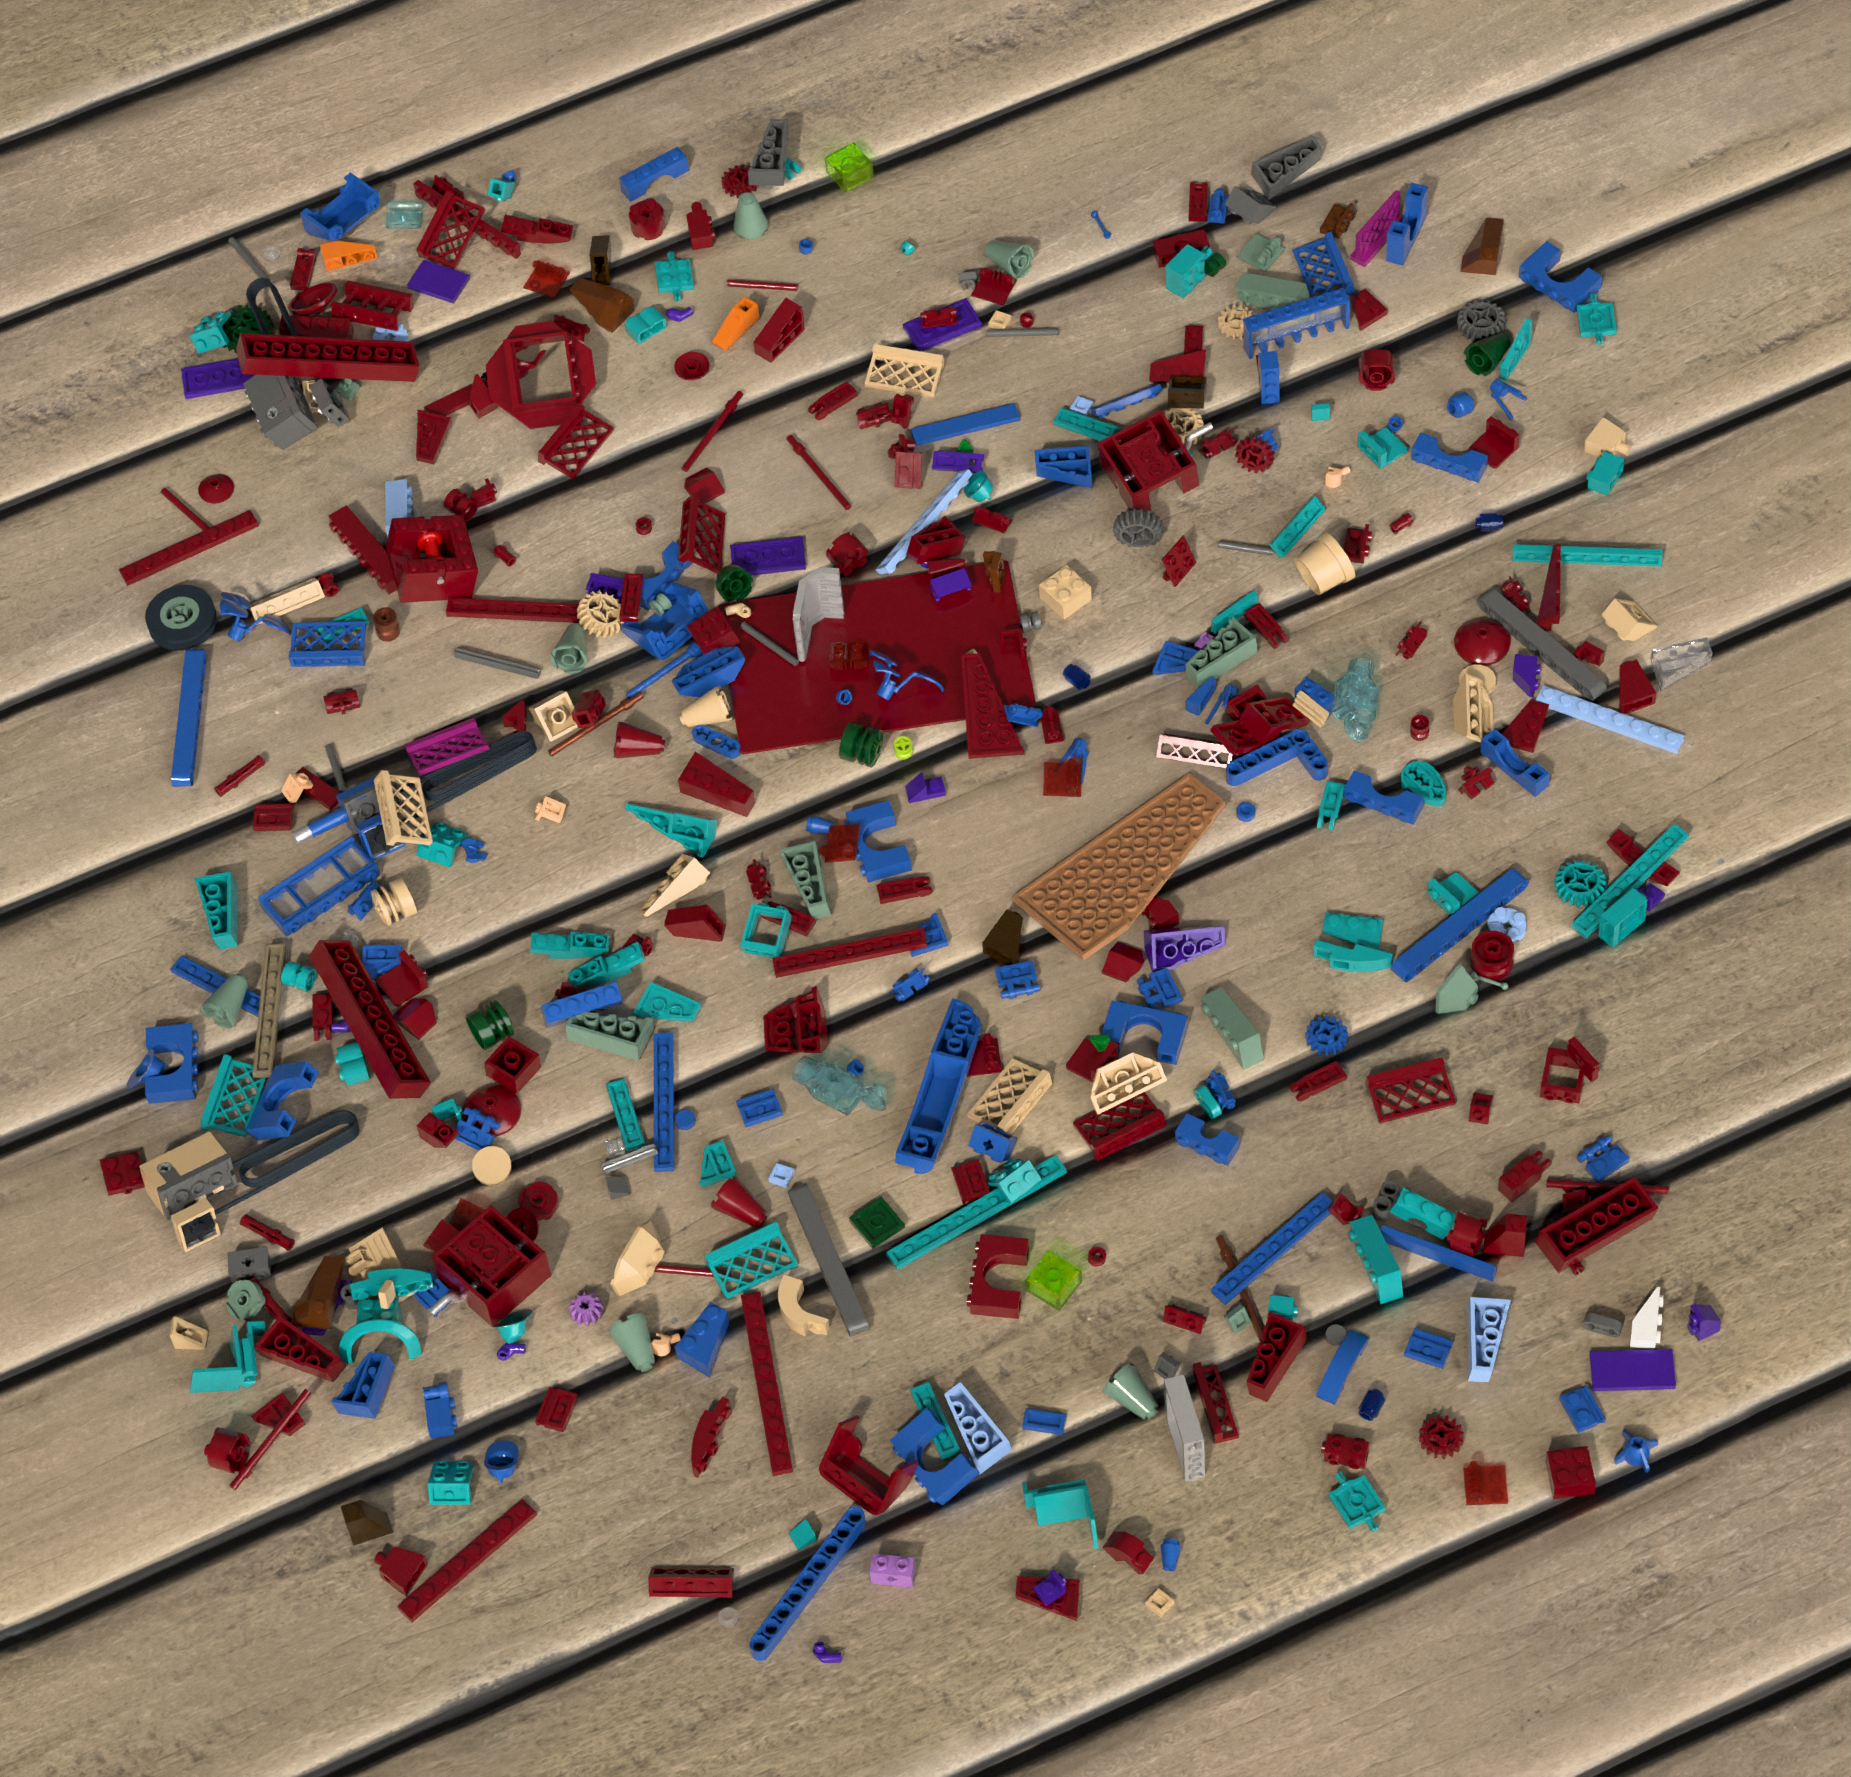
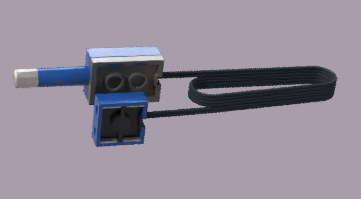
M527 731L516 732L488 745L489 749L446 765L421 777V783L426 781L422 786L425 798L429 801L440 800L426 807V812L428 813L533 756L536 753L537 747L532 733ZM491 761L490 763L480 767L479 769L469 773L468 775L458 779L457 781L447 785L442 789H439L437 791H430L431 789L453 778H456L476 767H479ZM377 776L337 794L336 797L340 809L291 832L294 842L298 845L346 822L347 827L355 835L359 834L364 851L373 861L405 846V843L402 842L386 845L374 785V779ZM390 781L391 785L398 790L399 788H397L396 783ZM414 783L406 784L409 788L415 786ZM394 796V801L401 806L403 802ZM415 813L412 817L416 819L419 816Z

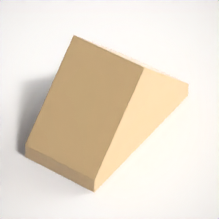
M174 1316L170 1330V1338L174 1348L205 1349L208 1330Z

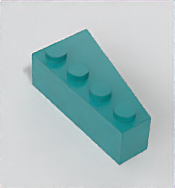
M229 871L194 878L203 903V909L207 916L212 938L219 950L238 947V883L233 874Z
M1370 1215L1349 1222V1239L1351 1243L1354 1242L1356 1253L1362 1260L1363 1267L1368 1274L1380 1305L1403 1298L1401 1270L1374 1217Z

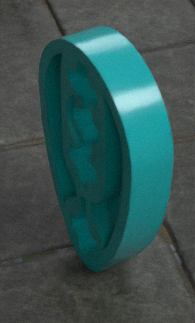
M1415 761L1403 768L1401 772V786L1405 791L1423 796V803L1439 807L1445 804V785L1441 776L1432 765L1422 761Z

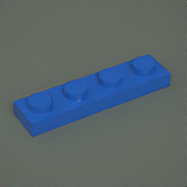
M1154 383L1090 408L1093 416L1102 418L1108 416L1110 411L1115 410L1117 412L1125 409V405L1130 403L1131 405L1141 403L1143 398H1154L1163 390L1160 384Z

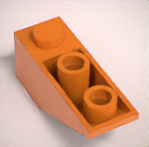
M333 241L320 245L327 271L378 259L374 245L344 241Z
M744 296L732 308L712 343L724 351L731 347L760 318L758 304Z

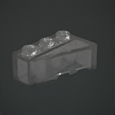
M1707 637L1652 649L1650 660L1660 692L1710 664L1712 650Z

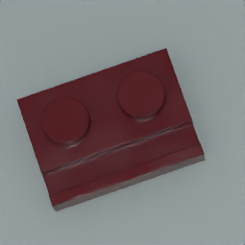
M896 451L894 488L921 489L923 452Z
M255 805L253 830H291L293 805Z
M1575 1037L1569 1039L1566 1056L1592 1083L1598 1079V1061Z
M979 1159L961 1164L956 1168L951 1167L963 1204L970 1200L971 1202L976 1201L990 1193Z
M549 1386L535 1420L536 1425H543L545 1428L564 1432L578 1399L577 1394L561 1389L556 1390Z

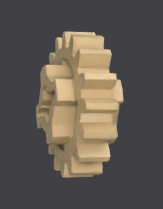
M1232 305V309L1226 307V312L1221 311V316H1218V328L1221 329L1222 334L1226 333L1227 338L1233 336L1235 340L1239 336L1242 339L1244 335L1242 319L1253 316L1254 311H1249V307L1243 309L1242 305H1239L1238 308Z

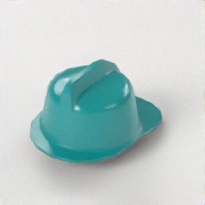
M978 471L970 477L969 483L964 487V493L968 498L976 502H982L986 498L991 500L990 493L994 486L984 471Z
M524 1309L514 1312L494 1325L493 1328H497L501 1338L505 1339L508 1344L514 1343L526 1333V1319L531 1316L533 1311L531 1309Z

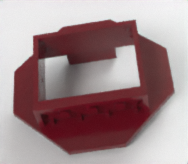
M552 321L515 326L485 365L490 400L529 429L561 425L578 403L582 405L595 386H597L592 350ZM565 341L572 397L523 404L515 348Z

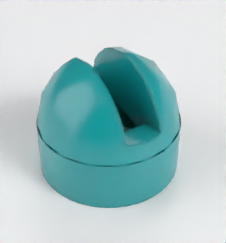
M905 240L900 247L904 255H911L916 249Z

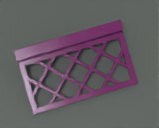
M1395 190L1356 234V249L1350 255L1351 261L1366 267L1387 243V232L1393 220L1402 223L1403 217L1400 216L1399 191Z
M474 718L404 744L408 758L419 776L489 749ZM464 743H469L468 746H462Z

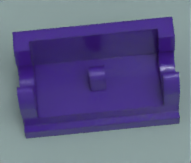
M964 568L930 580V590L936 602L940 601V598L965 588L968 591L972 587Z
M591 573L586 586L587 594L589 595L592 591L597 593L599 590L604 594L607 591L609 596L614 594V599H619V604H621L624 579Z

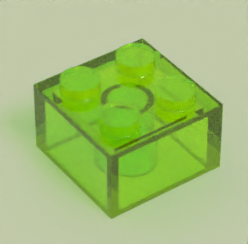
M854 142L824 157L826 172L844 192L874 177L872 162Z
M1049 1250L1025 1279L1026 1291L1058 1311L1061 1310L1083 1282L1081 1269Z

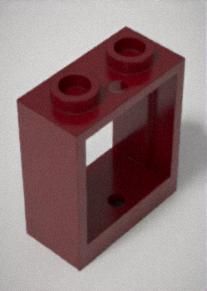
M1548 1047L1540 1097L1547 1100L1564 1101L1569 1104H1579L1585 1075L1579 1070L1576 1088L1547 1084L1551 1065L1578 1069L1566 1056L1567 1050Z

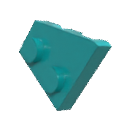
M723 1140L704 1147L702 1173L699 1181L701 1188L732 1178L733 1175L737 1176Z

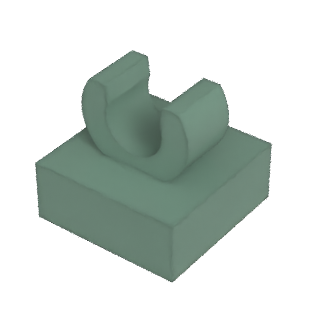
M343 379L334 390L340 397L350 401L360 388L359 384L352 382V379Z
M1240 1304L1236 1308H1232V1311L1228 1314H1224L1226 1322L1235 1334L1251 1323L1245 1307Z

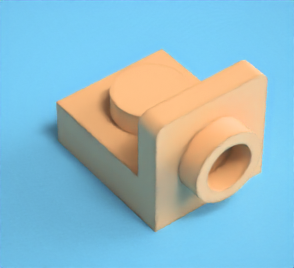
M304 773L290 774L281 792L290 803H296L303 789L312 788L313 784Z
M545 796L541 802L538 801L534 812L537 813L535 820L539 821L541 817H545L560 823L566 804Z

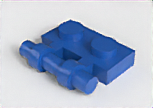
M1033 960L995 968L999 988L1007 987L1008 989L1000 991L1002 999H1014L1019 995L1027 994L1028 996L1033 995V992L1040 991L1039 984L1031 985L1030 983L1037 980ZM1024 983L1025 985L1024 987H1019L1015 989L1013 987V985Z
M1168 968L1150 973V981L1145 982L1144 978L1137 980L1138 990L1144 996L1147 1008L1159 1009L1158 1003H1162L1163 1007L1167 1008L1182 1002V996ZM1155 989L1157 995L1152 996L1150 990Z
M466 1107L464 1114L469 1117L467 1121L459 1120L455 1129L459 1132V1135L455 1139L478 1151L487 1146H492L495 1135L489 1133L491 1128L498 1130L501 1123L495 1121V1118L491 1116L487 1117L481 1114L475 1108L472 1110ZM476 1121L483 1123L482 1129L475 1126Z
M1609 1135L1599 1138L1595 1141L1594 1145L1590 1148L1586 1147L1576 1157L1580 1163L1585 1160L1589 1162L1585 1170L1598 1183L1629 1162V1157L1617 1144L1612 1148L1607 1146L1612 1142V1138ZM1600 1150L1603 1154L1596 1158L1594 1154Z

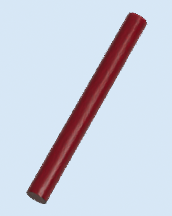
M727 280V287L797 291L798 288L797 284Z
M167 488L161 490V494L200 529L204 531L210 528Z
M657 1265L654 1270L657 1273L714 1277L710 1269ZM716 1269L717 1273L726 1276L727 1270ZM730 1271L728 1277H732V1271Z

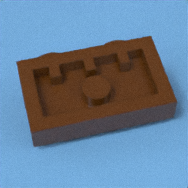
M1349 203L1347 208L1334 204L1320 227V233L1332 232L1333 237L1339 239L1342 233L1347 231L1349 221L1354 219V204Z
M984 551L983 558L986 576H990V584L993 585V591L1001 593L1005 578L1002 553Z

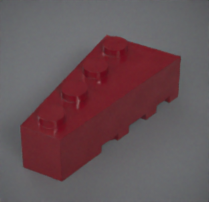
M282 315L279 325L280 335L292 336ZM290 316L298 336L353 338L354 330L351 318Z
M696 751L678 779L680 793L739 815L748 817L755 805L754 790Z
M1270 1311L1267 1316L1266 1326H1264L1261 1341L1257 1347L1256 1357L1253 1360L1246 1381L1249 1395L1268 1402L1307 1340L1305 1326Z
M281 1316L278 1317L254 1346L262 1357L330 1382H334L346 1367L340 1357Z

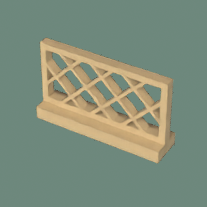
M874 344L865 387L934 398L940 374L945 365L943 355ZM876 360H882L886 363L878 369L875 366ZM895 363H901L903 367L894 371L891 366ZM918 366L920 370L911 374L909 368ZM889 368L892 374L884 378L880 372ZM937 369L936 374L931 377L927 375L926 371ZM906 370L909 377L901 381L898 374ZM923 373L927 379L918 383L915 377ZM876 374L881 378L878 382H870L871 377ZM896 377L898 380L897 384L889 385L887 383L888 380ZM910 380H913L916 384L912 388H906L904 385ZM930 382L932 385L931 392L924 391L921 387Z
M381 770L374 779V785L386 845H394L396 842L431 845L433 841L420 778L389 775L388 771ZM390 781L397 783L400 786L399 789L396 790ZM414 783L416 790L413 791L406 784ZM401 789L410 795L408 799L399 792ZM394 796L403 802L401 806L394 801ZM412 797L418 802V808L409 801ZM405 804L414 811L411 815L402 808ZM398 812L406 818L404 822L398 818ZM415 813L422 818L421 824L412 817ZM408 821L417 827L414 831L406 825ZM403 828L410 836H401L400 829ZM420 830L425 834V838H421L416 832Z
M1012 1058L968 1112V1118L978 1123L985 1121L1012 1134L1053 1084L1050 1073L1044 1069L1039 1071ZM1014 1066L1021 1069V1072L1010 1075V1071ZM1025 1076H1037L1033 1081L1026 1082ZM1023 1077L1024 1083L1012 1085L1013 1079ZM1009 1081L1010 1086L999 1089L1001 1082ZM1025 1088L1022 1095H1014V1090ZM1011 1091L1012 1097L1001 1099L1000 1094ZM998 1095L999 1100L987 1102L990 1096ZM1014 1103L1011 1109L1003 1110V1104ZM1000 1105L1001 1111L989 1112V1108ZM982 1109H986V1110H987V1114H986V1115H982V1116L976 1115V1113L978 1112V1110H982ZM1002 1116V1120L998 1125L991 1122L992 1118Z

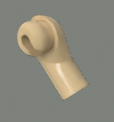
M743 603L724 607L727 616L737 614L747 618L751 615V609Z

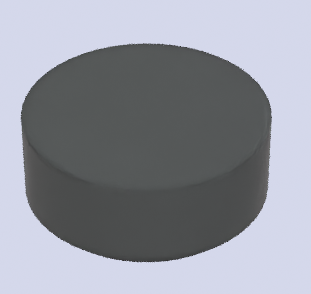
M1337 1324L1329 1326L1326 1330L1327 1342L1333 1346L1341 1345L1346 1337V1330Z

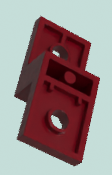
M1288 696L1250 702L1247 704L1239 720L1213 725L1210 731L1225 746L1229 753L1238 755L1252 752L1275 741L1282 730L1307 726L1310 719L1293 706L1294 702Z

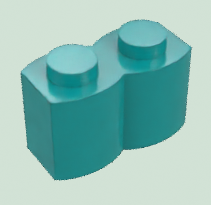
M654 306L643 309L639 315L630 317L625 322L626 332L638 344L645 342L652 335L660 333L667 327L666 319Z
M357 1042L336 1048L338 1054L334 1056L337 1066L341 1065L342 1070H338L341 1081H346L347 1086L370 1080L362 1050Z

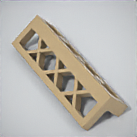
M314 577L251 603L249 610L252 612L255 621L259 617H263L264 614L278 617L325 596L319 581Z

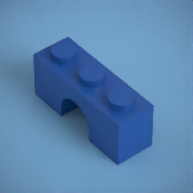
M1277 351L1258 353L1261 404L1279 402V363Z
M1187 1113L1175 1131L1176 1142L1183 1147L1195 1150L1199 1155H1206L1212 1158L1216 1163H1223L1228 1166L1239 1149V1137L1221 1130L1215 1138H1205L1202 1136L1205 1131L1204 1121Z

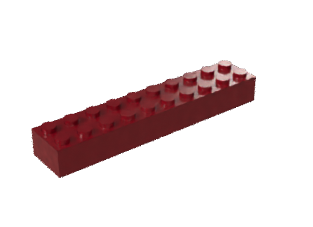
M240 333L236 347L241 373L249 375L415 382L420 367L414 343L409 341Z
M319 940L310 953L309 958L388 1098H421L431 1082L350 940Z

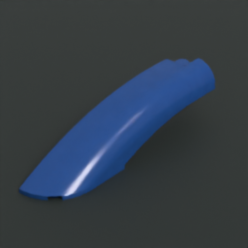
M952 998L931 1050L927 1068L909 1121L896 1151L895 1163L913 1167L916 1174L928 1173L934 1167L957 1107L980 1036L981 1023L979 1017L974 1014L973 1008L958 999Z

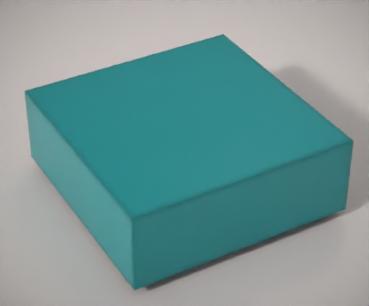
M1329 403L1311 405L1312 421L1330 419Z

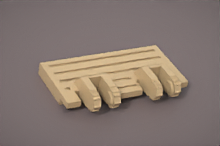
M383 1228L348 1248L351 1254L346 1256L344 1264L348 1266L355 1263L349 1267V1274L356 1275L361 1272L364 1280L368 1279L367 1272L382 1269H404ZM416 1292L409 1293L408 1295L403 1297L398 1296L395 1298H399L400 1303L401 1301L405 1300L406 1298H408ZM379 1295L367 1297L363 1301L379 1300Z

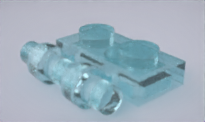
M401 200L388 202V209L395 210L387 211L386 229H421L423 215L422 211H417V209H423V202H417L416 200H411L410 202H401ZM401 209H410V211H401Z

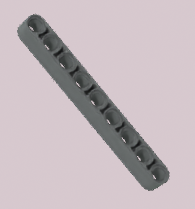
M1492 588L1477 599V604L1484 613L1503 625L1510 635L1535 656H1538L1543 663L1587 700L1592 702L1607 691V686L1600 677L1498 591Z
M807 1183L788 1190L790 1201L849 1336L851 1337L869 1330L866 1317Z

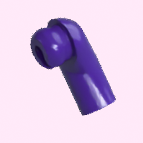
M345 1020L342 1023H332L331 1025L332 1032L351 1031Z
M816 1642L814 1644L813 1653L822 1663L842 1662L841 1652L830 1653L825 1648L823 1642Z

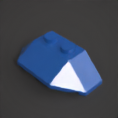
M738 646L733 648H716L685 664L677 673L676 678H673L672 683L679 695L700 698L715 686L720 685L723 687L733 682L743 666L745 658Z

